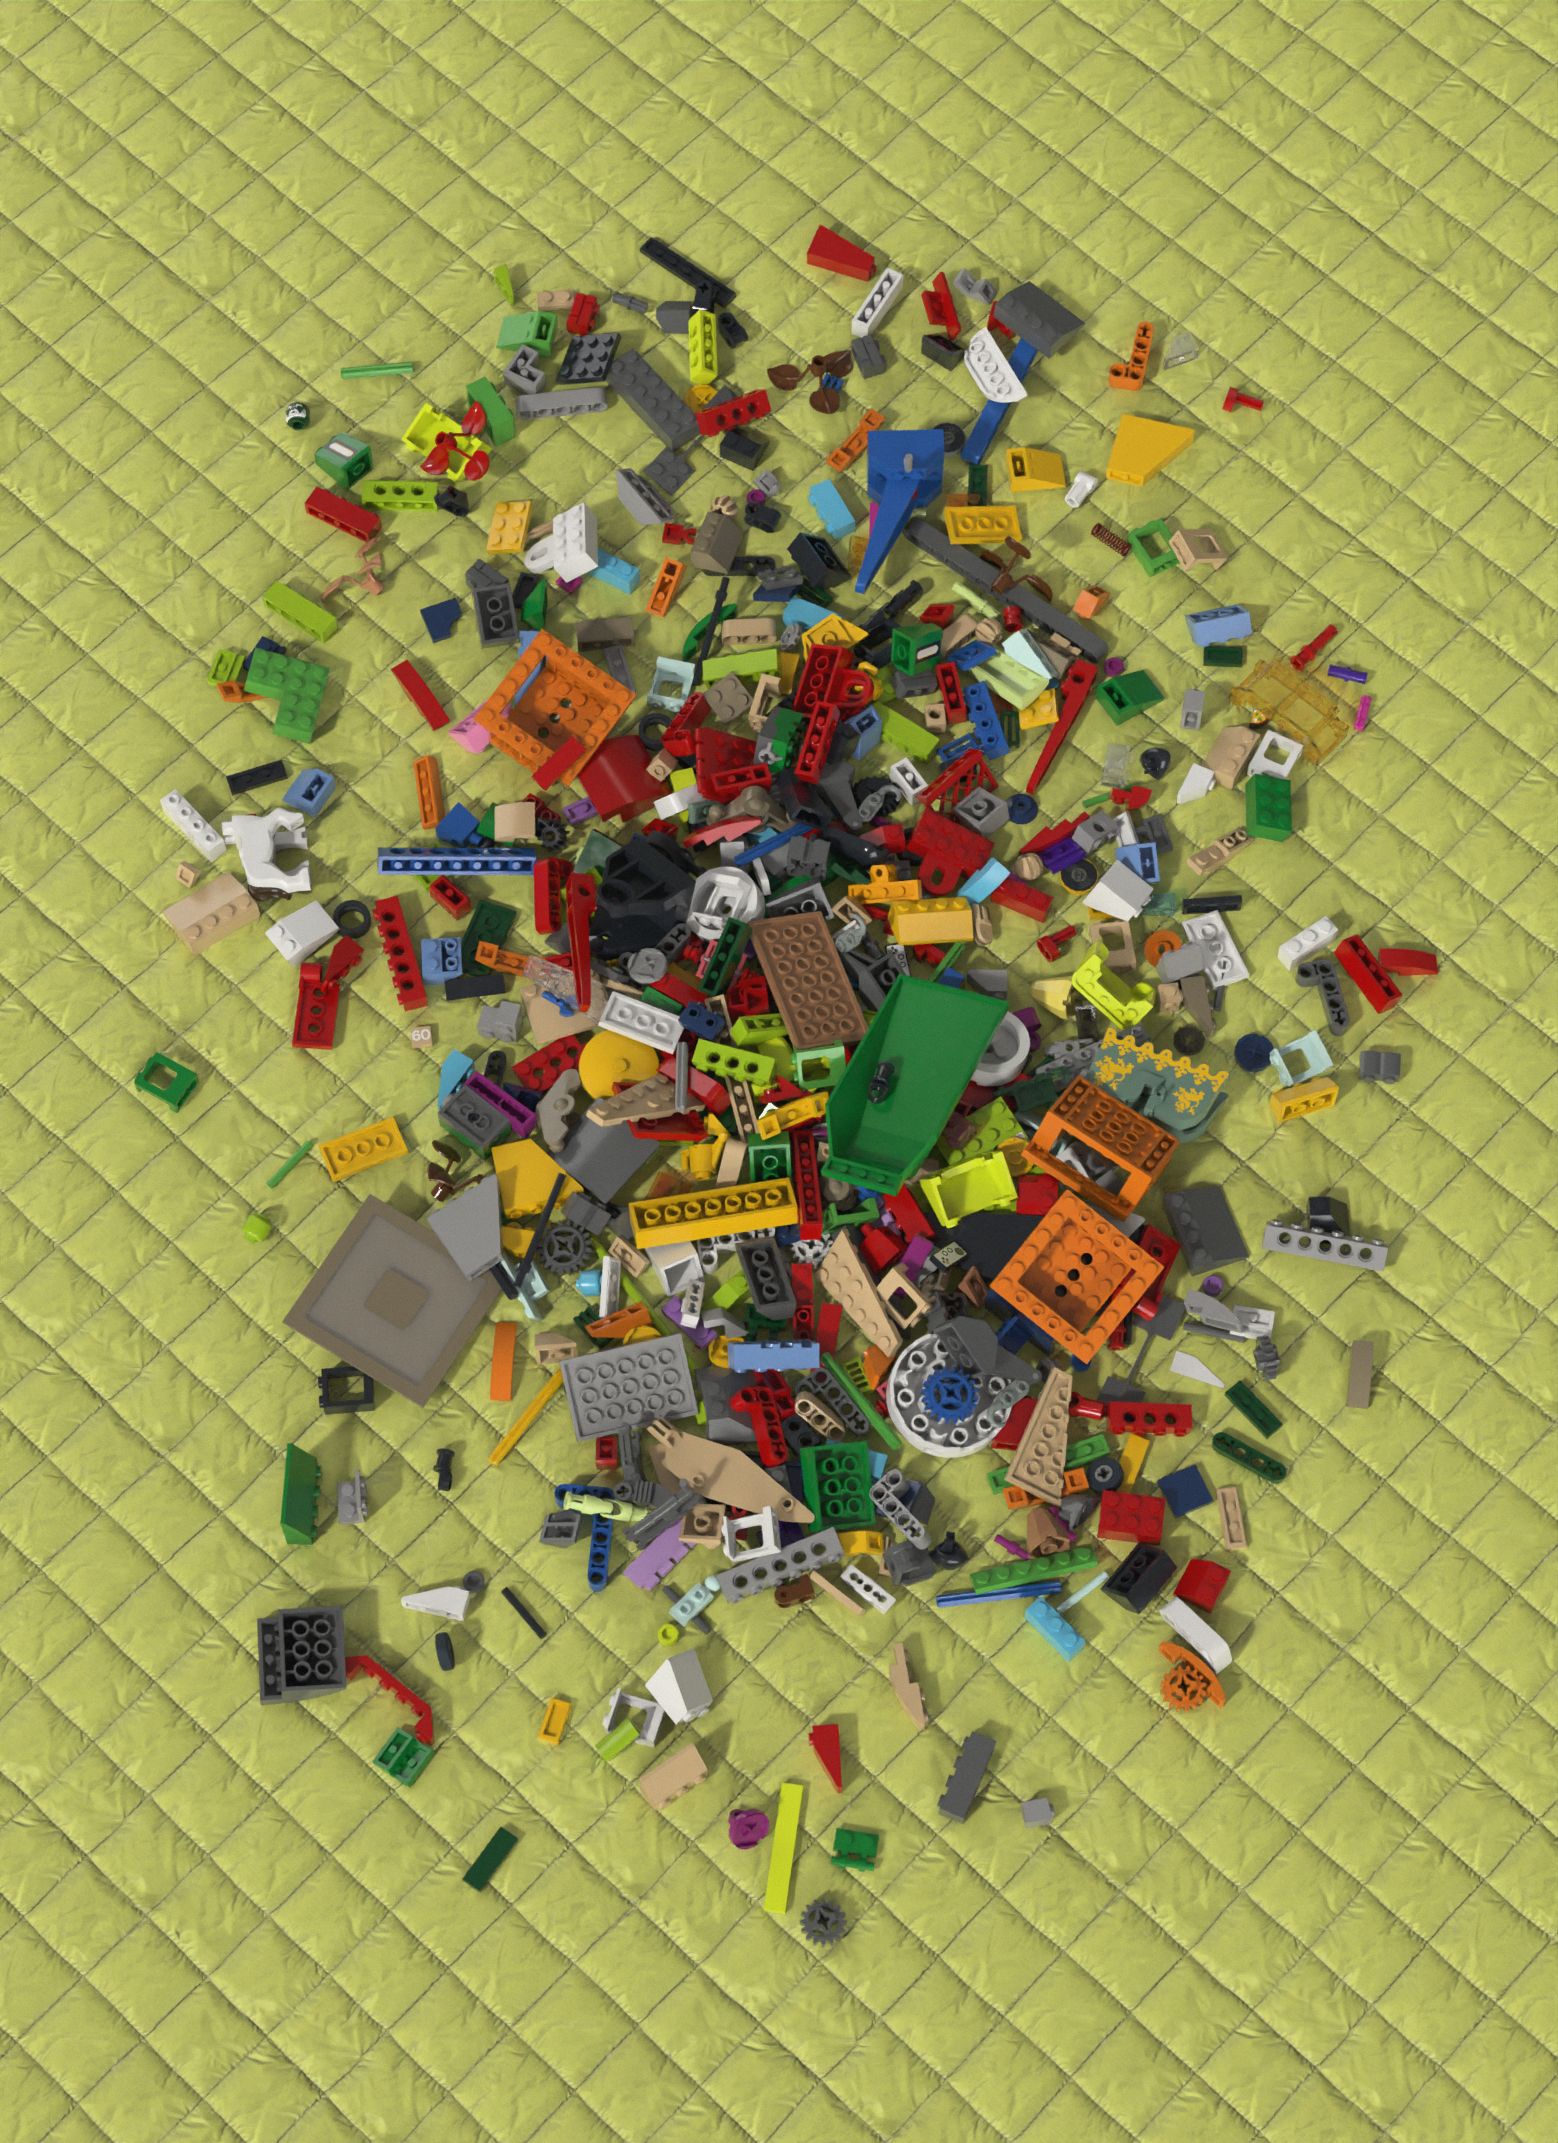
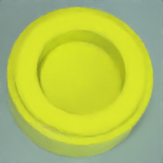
M672 1624L661 1626L658 1630L659 1642L668 1647L675 1645L679 1640L677 1627Z

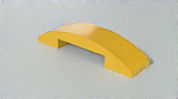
M824 1091L796 1100L759 1118L756 1122L762 1140L781 1133V1130L806 1119L826 1114L825 1104L829 1098L828 1092Z

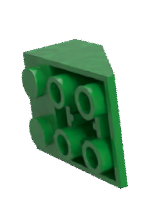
M1144 670L1113 677L1098 685L1096 690V699L1117 726L1165 699Z

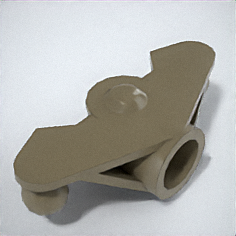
M749 786L743 789L740 796L724 808L719 805L711 806L706 818L707 824L711 825L722 820L740 816H762V823L747 831L752 834L761 833L766 827H775L780 832H783L798 824V822L790 820L788 813L767 795V791L760 786Z
M576 1069L564 1071L543 1100L539 1101L536 1106L537 1126L543 1130L546 1143L549 1144L550 1150L555 1153L561 1152L564 1149L565 1145L562 1139L570 1127L581 1117L580 1114L574 1112V1092L578 1091L581 1087L580 1076Z
M821 1170L819 1171L820 1178L818 1182L821 1209L824 1210L832 1203L840 1211L852 1208L860 1193L857 1186L822 1176Z

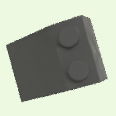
M819 876L802 882L765 903L771 918L821 911L825 921L834 918V912L831 910L832 905Z

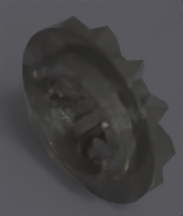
M1186 1025L1182 1028L1179 1027L1177 1032L1174 1033L1173 1044L1180 1053L1195 1055L1203 1049L1205 1037L1196 1026L1189 1027ZM1192 1035L1193 1041L1186 1045V1038Z

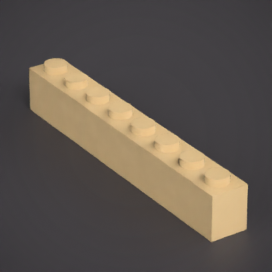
M724 994L705 999V1004L708 1007L707 1010L712 1013L716 1011L725 1017L723 1020L727 1024L716 1043L740 1049L730 1033L734 1025L728 1012V1003ZM732 1061L729 1067L736 1068L739 1065V1061ZM727 1075L725 1081L742 1142L748 1143V1134L760 1133L756 1122L758 1116L748 1080L740 1082L735 1080L733 1076Z

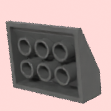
M1030 281L1006 293L995 304L994 317L1049 359L1085 326V322Z
M1219 1186L1182 1190L1164 1196L1162 1208L1177 1243L1181 1245L1180 1250L1192 1277L1249 1258Z

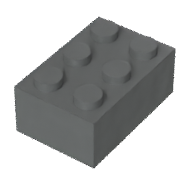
M510 583L472 589L471 594L481 649L519 643L520 638Z

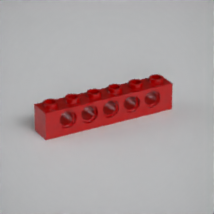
M398 895L375 901L376 909H373L375 921H380V926H377L380 938L384 937L385 943H382L384 953L389 954L390 957L387 960L389 971H394L395 974L392 977L394 988H398L400 992L396 994L399 1006L403 1005L405 1012L428 1006ZM390 918H391V919H394V920L391 921V922H387V921H386L387 919H390ZM394 935L399 936V937H397V938H395V939H392V938H391V937L394 936ZM398 952H402V953H403V954L400 955V956L395 955V954L398 953ZM403 969H407V970H408L407 972H404V973L400 972V971L403 970ZM407 986L413 987L410 990L405 989Z
M792 1131L790 1151L795 1197L798 1207L800 1240H821L823 1218L813 1131Z

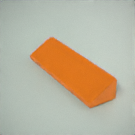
M427 755L413 762L424 830L436 828L445 818L438 763L434 757Z

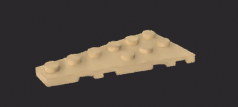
M658 1073L588 1109L586 1116L601 1127L621 1124L623 1120L636 1122L639 1118L643 1117L649 1120L672 1116L673 1113L677 1112L675 1109L676 1084L665 1075ZM687 1092V1109L685 1112L681 1111V1113L688 1114L690 1110L694 1109L697 1112H701L704 1110L705 1104Z
M842 1229L814 1276L835 1300L843 1306L845 1311L887 1357H894L903 1340L893 1320L888 1318L884 1310L886 1308L884 1302L880 1301L876 1294L878 1290L865 1264L861 1263L857 1255L856 1245H852L849 1239L850 1233L848 1229Z
M1053 1367L1004 1480L1057 1507H1061V1490L1064 1481L1062 1480L1063 1467L1065 1466L1067 1446L1066 1432L1067 1423L1069 1422L1068 1409L1069 1401L1071 1400L1073 1376Z

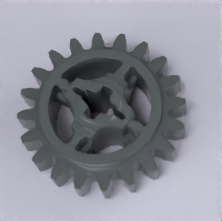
M559 1220L558 1227L551 1223L552 1230L545 1228L547 1235H542L541 1239L543 1242H539L538 1245L542 1249L538 1250L537 1254L542 1256L539 1261L545 1263L544 1267L546 1270L551 1268L552 1274H555L558 1270L560 1276H563L564 1271L571 1276V1270L573 1269L576 1273H579L578 1266L586 1268L583 1263L584 1260L591 1261L587 1254L593 1253V1250L588 1248L593 1245V1242L588 1240L591 1236L589 1233H585V1227L579 1228L577 1223H574L572 1226L570 1220H567L566 1225H564ZM561 1234H572L571 1236L564 1238L559 1237V1235ZM580 1240V1251L577 1255L575 1253V1246L577 1245L576 1242ZM553 1242L555 1250L553 1251L554 1254L550 1256V1245ZM559 1243H561L563 1246L568 1247L571 1253L562 1249ZM566 1258L572 1260L566 1263L558 1262L559 1260Z

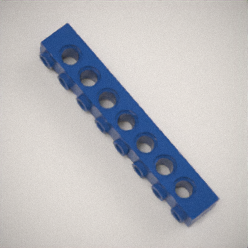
M377 847L378 875H534L533 867L536 862L534 848Z

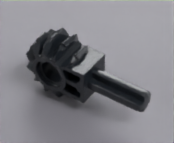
M535 816V837L538 838L537 840L542 841L541 847H547L548 852L553 850L559 852L561 848H566L565 842L570 841L567 837L570 831L565 830L567 824H561L559 819L554 821L547 817L538 818ZM553 831L556 834L555 840L552 838Z

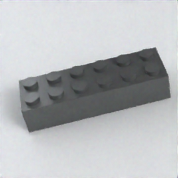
M634 348L612 362L606 382L672 451L675 452L701 435L695 413Z

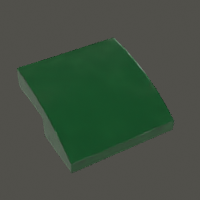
M837 856L831 860L830 868L840 876L859 884L869 885L871 882L870 874L859 864L854 863L850 868Z

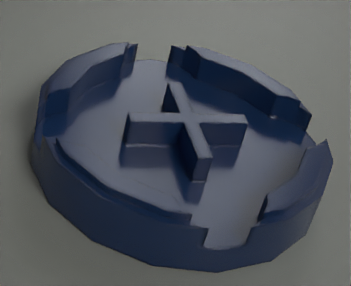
M1252 1033L1238 1040L1234 1050V1057L1237 1064L1244 1070L1259 1072L1270 1066L1269 1053L1274 1048L1268 1038Z

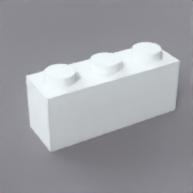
M1325 916L1279 947L1277 957L1291 971L1335 942L1338 929Z

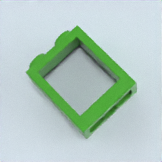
M1161 518L1156 521H1150L1139 529L1135 528L1128 534L1127 542L1132 545V552L1149 577L1180 564L1168 542L1173 535ZM1159 532L1171 551L1151 560L1139 541Z

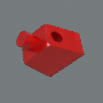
M869 1222L861 1228L866 1239L859 1245V1248L874 1274L885 1272L908 1248V1245L888 1226L875 1229Z

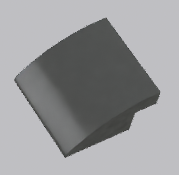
M598 1097L588 1109L604 1102L605 1100ZM587 1109L570 1127L562 1139L565 1145L564 1149L558 1153L549 1150L546 1154L577 1181L588 1196L592 1194L599 1202L606 1206L653 1155L660 1144L654 1139L634 1138L626 1120H623L621 1124L601 1127L586 1116Z
M343 1606L278 1609V1617L257 1618L260 1705L304 1701L346 1689Z

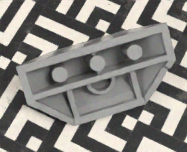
M631 468L617 470L619 500L640 525L673 522V509L651 483L636 474Z

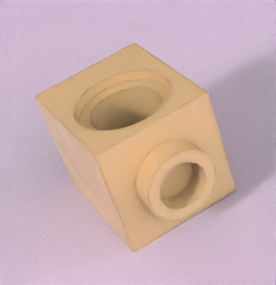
M931 703L925 705L926 731L931 734L945 733L946 718L944 704Z
M663 748L652 759L646 770L659 781H662L674 769L678 760Z

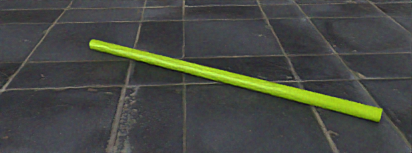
M586 1229L585 1233H589L591 1236L588 1240L593 1242V1245L590 1247L603 1262V1256L611 1255L595 1235ZM621 1269L620 1284L635 1303H643L649 1312L653 1326L662 1337L672 1335L673 1333ZM685 1350L689 1371L695 1378L694 1369L700 1367Z

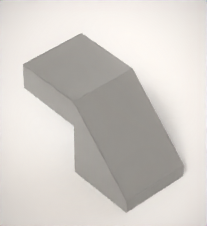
M966 268L960 269L953 281V284L964 296L986 305L990 304L997 292L987 279L976 281Z
M722 1308L700 1311L704 1328L723 1325L727 1339L747 1335L743 1321Z

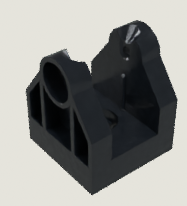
M639 836L606 857L602 883L598 886L595 905L598 906L594 913L593 926L589 929L590 955L596 959L612 961L626 952L634 954L635 952H641V949L654 948L676 925L686 924L696 881Z

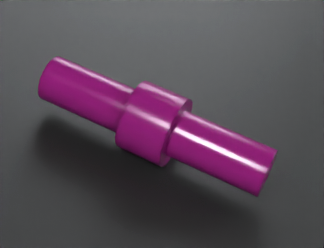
M999 1534L996 1535L993 1541L1008 1549L1007 1552L1012 1555L1016 1554L1026 1561L1031 1560L1027 1551L1022 1549L1020 1544L1015 1541L1011 1542Z

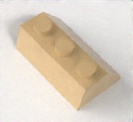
M1244 726L1223 728L1201 766L1215 772L1213 779L1216 780V783L1232 790L1256 750L1260 734Z
M693 1743L689 1744L639 1778L640 1791L654 1811L659 1808L660 1810L666 1808L671 1804L673 1798L684 1796L689 1791V1787L694 1784L699 1785L706 1780L708 1769Z

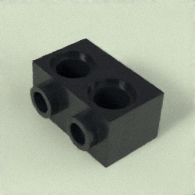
M797 1413L781 1422L785 1443L800 1463V1448L821 1446L822 1439L817 1432L813 1433L810 1429L811 1425Z

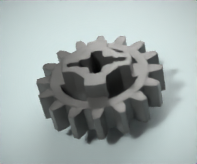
M1268 1335L1256 1337L1257 1345L1255 1350H1253L1256 1368L1258 1371H1262L1265 1380L1277 1379L1276 1376L1278 1374L1276 1370H1278L1277 1367L1280 1365L1277 1347L1275 1344H1271Z
M822 1898L821 1903L818 1904L815 1899L813 1901L814 1906L812 1907L807 1904L806 1909L808 1912L802 1911L801 1916L805 1918L800 1920V1925L805 1926L801 1929V1933H807L806 1940L813 1939L814 1946L818 1942H821L822 1948L825 1947V1942H829L833 1946L834 1939L837 1941L841 1940L839 1933L845 1934L846 1932L842 1927L847 1926V1920H842L846 1913L839 1912L841 1909L840 1904L836 1907L833 1906L834 1900L827 1904L825 1898ZM823 1909L829 1910L832 1913L825 1912ZM815 1913V1919L809 1923L811 1915ZM820 1916L824 1922H827V1930L823 1924H820ZM838 1923L837 1929L832 1933V1926ZM818 1932L823 1934V1936L816 1935L815 1933Z

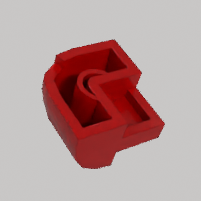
M765 976L738 980L739 983L733 986L731 990L728 989V1012L736 1021L739 1017L770 1014Z

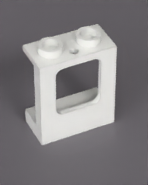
M1268 730L1249 764L1247 775L1252 777L1256 773L1287 779L1298 756L1300 757L1302 754L1303 745L1296 740H1290L1282 736L1278 732ZM1269 744L1290 752L1285 764L1280 765L1264 757Z
M711 872L709 880L716 886L704 913L694 912L693 915L699 919V923L702 925L710 926L711 924L719 929H724L727 921L722 917L714 916L721 898L729 897L736 899L730 917L737 920L751 886L741 878Z
M771 1506L763 1507L762 1514L730 1520L727 1516H723L724 1524L721 1526L726 1543L723 1545L725 1555L734 1563L781 1552L778 1513ZM761 1525L763 1546L737 1552L736 1531Z
M618 1688L616 1694L612 1693L609 1706H612L610 1713H606L603 1719L602 1726H605V1733L609 1734L616 1728L613 1723L621 1704L645 1710L647 1716L641 1731L642 1735L634 1742L655 1748L666 1714L665 1710L659 1703L621 1693V1688Z

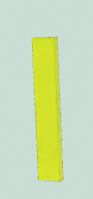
M782 1783L764 1903V1911L780 1914H785L803 1785Z

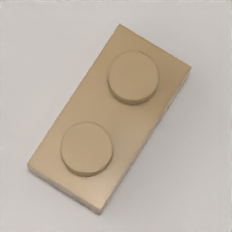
M573 290L537 292L538 311L567 310L572 307L574 301Z
M622 1235L617 1236L608 1250L614 1258L620 1259L621 1264L636 1278L642 1275L650 1263Z

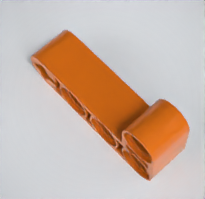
M1141 322L1138 325L1130 364H1113L1110 367L1108 382L1112 387L1131 391H1138L1142 388L1154 331L1151 323Z

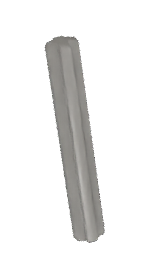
M679 1042L676 1052L675 1109L677 1112H685L687 1109L688 1045L686 1042Z

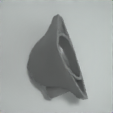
M1081 1494L1066 1496L1061 1502L1058 1518L1068 1523L1071 1532L1075 1531L1085 1523L1101 1501V1496Z

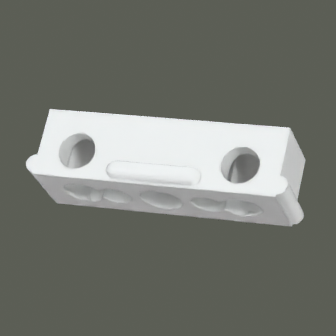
M693 1279L689 1280L685 1298L682 1301L680 1325L696 1328L701 1311L704 1282Z
M851 1564L840 1576L845 1585L884 1615L896 1601L894 1597L882 1589L881 1585L868 1575H864ZM851 1577H856L858 1579V1583L856 1582V1580H851ZM870 1588L872 1591L866 1592L864 1589ZM877 1595L880 1599L886 1600V1602L881 1603L878 1601V1597L874 1596Z

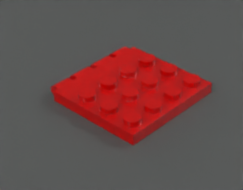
M703 726L701 729L694 730L697 761L696 775L698 778L697 793L702 794V798L728 805L739 797L740 794L715 793L710 774L753 766L757 741Z
M613 1082L611 1089L614 1095H617L639 1083ZM696 1109L690 1110L688 1114L675 1112L669 1117L649 1120L643 1117L639 1118L636 1122L626 1120L634 1138L702 1141V1139L709 1137Z

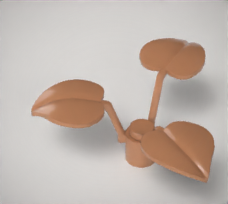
M378 536L373 537L364 544L354 556L355 558L361 556L365 563L357 573L358 576L365 571L368 574L362 580L364 584L347 575H342L325 589L321 599L323 603L325 597L346 580L360 586L363 590L367 588L373 596L385 587L372 570L373 567L382 565L381 559L383 554L379 553L369 561L365 558L366 551L374 543H378Z

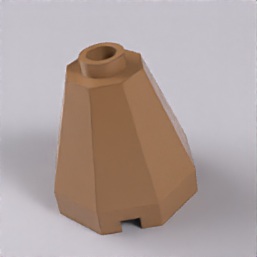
M1037 1507L1027 1514V1554L1029 1559L1061 1553L1070 1549L1068 1533L1047 1509Z

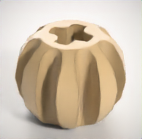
M730 496L717 497L712 502L711 512L726 515L731 521L737 517L739 512L736 501L731 499Z
M985 618L978 624L975 630L977 640L990 646L996 645L1004 634L1003 626L994 618Z
M1035 853L1023 854L1016 859L1014 870L1016 875L1022 880L1036 879L1042 874L1043 862Z

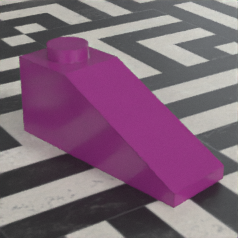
M915 1234L897 1264L904 1263L908 1267L904 1275L912 1283L934 1245L933 1242L918 1234ZM898 1287L893 1294L903 1299L906 1291L902 1287Z

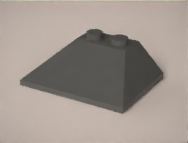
M719 1366L694 1369L697 1390L701 1389L707 1418V1425L705 1427L707 1440L725 1446L757 1442L750 1412H737L730 1405L731 1397L743 1387L759 1386L753 1369H747L746 1373H736L734 1369Z

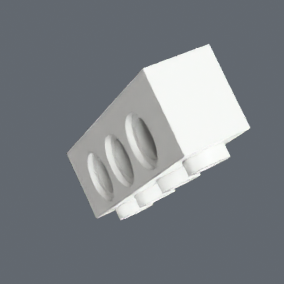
M176 789L160 800L163 812L211 863L227 851L223 838Z

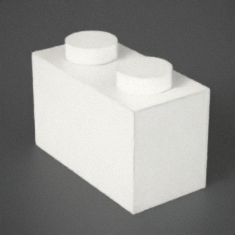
M907 758L890 767V779L899 788L911 806L918 803L919 801L916 796L928 786L925 780Z

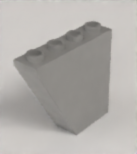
M496 1174L484 1177L480 1184L466 1189L462 1196L451 1199L446 1204L447 1206L433 1211L427 1218L429 1225L469 1282L503 1260L500 1183Z

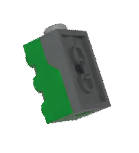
M774 706L758 734L753 765L767 763L769 771L780 774L784 766L790 767L791 760L795 758L797 749H800L802 744L800 734L803 733L805 728V722H803L804 714Z
M466 1085L456 1094H448L442 1101V1109L438 1112L440 1126L450 1134L455 1135L465 1146H469L484 1161L491 1156V1148L500 1146L512 1133L510 1119Z

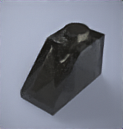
M1087 998L1075 999L1074 1007L1078 1038H1093L1094 1042H1098L1096 1006Z

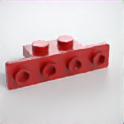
M939 272L932 282L935 292L924 290L921 297L930 325L945 326L949 340L954 341L961 332V325L944 272Z

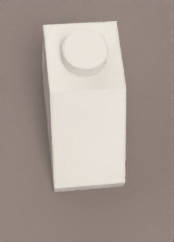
M1193 763L1178 792L1176 803L1182 804L1205 797L1208 790L1212 791L1216 780L1213 779L1215 772Z

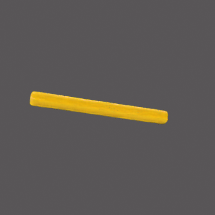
M560 1367L488 1457L490 1463L497 1466L564 1382Z

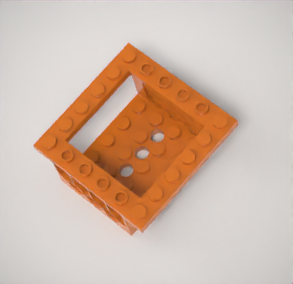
M541 629L475 716L474 722L489 732L490 744L533 774L573 736L586 748V752L557 779L569 787L637 695ZM546 656V667L509 716L505 718L500 715L543 657ZM563 700H569L572 705L569 708H563L560 703ZM554 714L559 715L560 721L552 723L549 717ZM542 729L547 730L549 736L547 738H540L538 732Z
M1078 1075L1049 1109L1033 1139L1025 1147L1021 1156L1043 1169L1047 1174H1051L1060 1180L1064 1185L1074 1189L1081 1196L1094 1202L1098 1207L1103 1208L1115 1218L1125 1222L1171 1161L1170 1158L1181 1140ZM1066 1131L1085 1142L1089 1147L1102 1153L1106 1158L1116 1162L1123 1169L1131 1172L1117 1197L1049 1153Z
M1066 1189L989 1287L1087 1364L1163 1270L1164 1266ZM1084 1253H1090L1092 1256V1262L1088 1265H1084L1081 1262V1256ZM1071 1269L1079 1271V1278L1075 1281H1071L1068 1278V1272ZM1134 1269L1136 1271L1086 1335L1081 1334V1331L1129 1271ZM1058 1285L1066 1287L1067 1292L1062 1297L1055 1294V1288Z

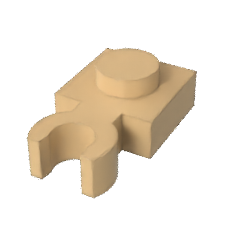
M1057 633L1051 636V643L1075 656L1073 662L1080 658L1081 650L1070 646L1071 642Z

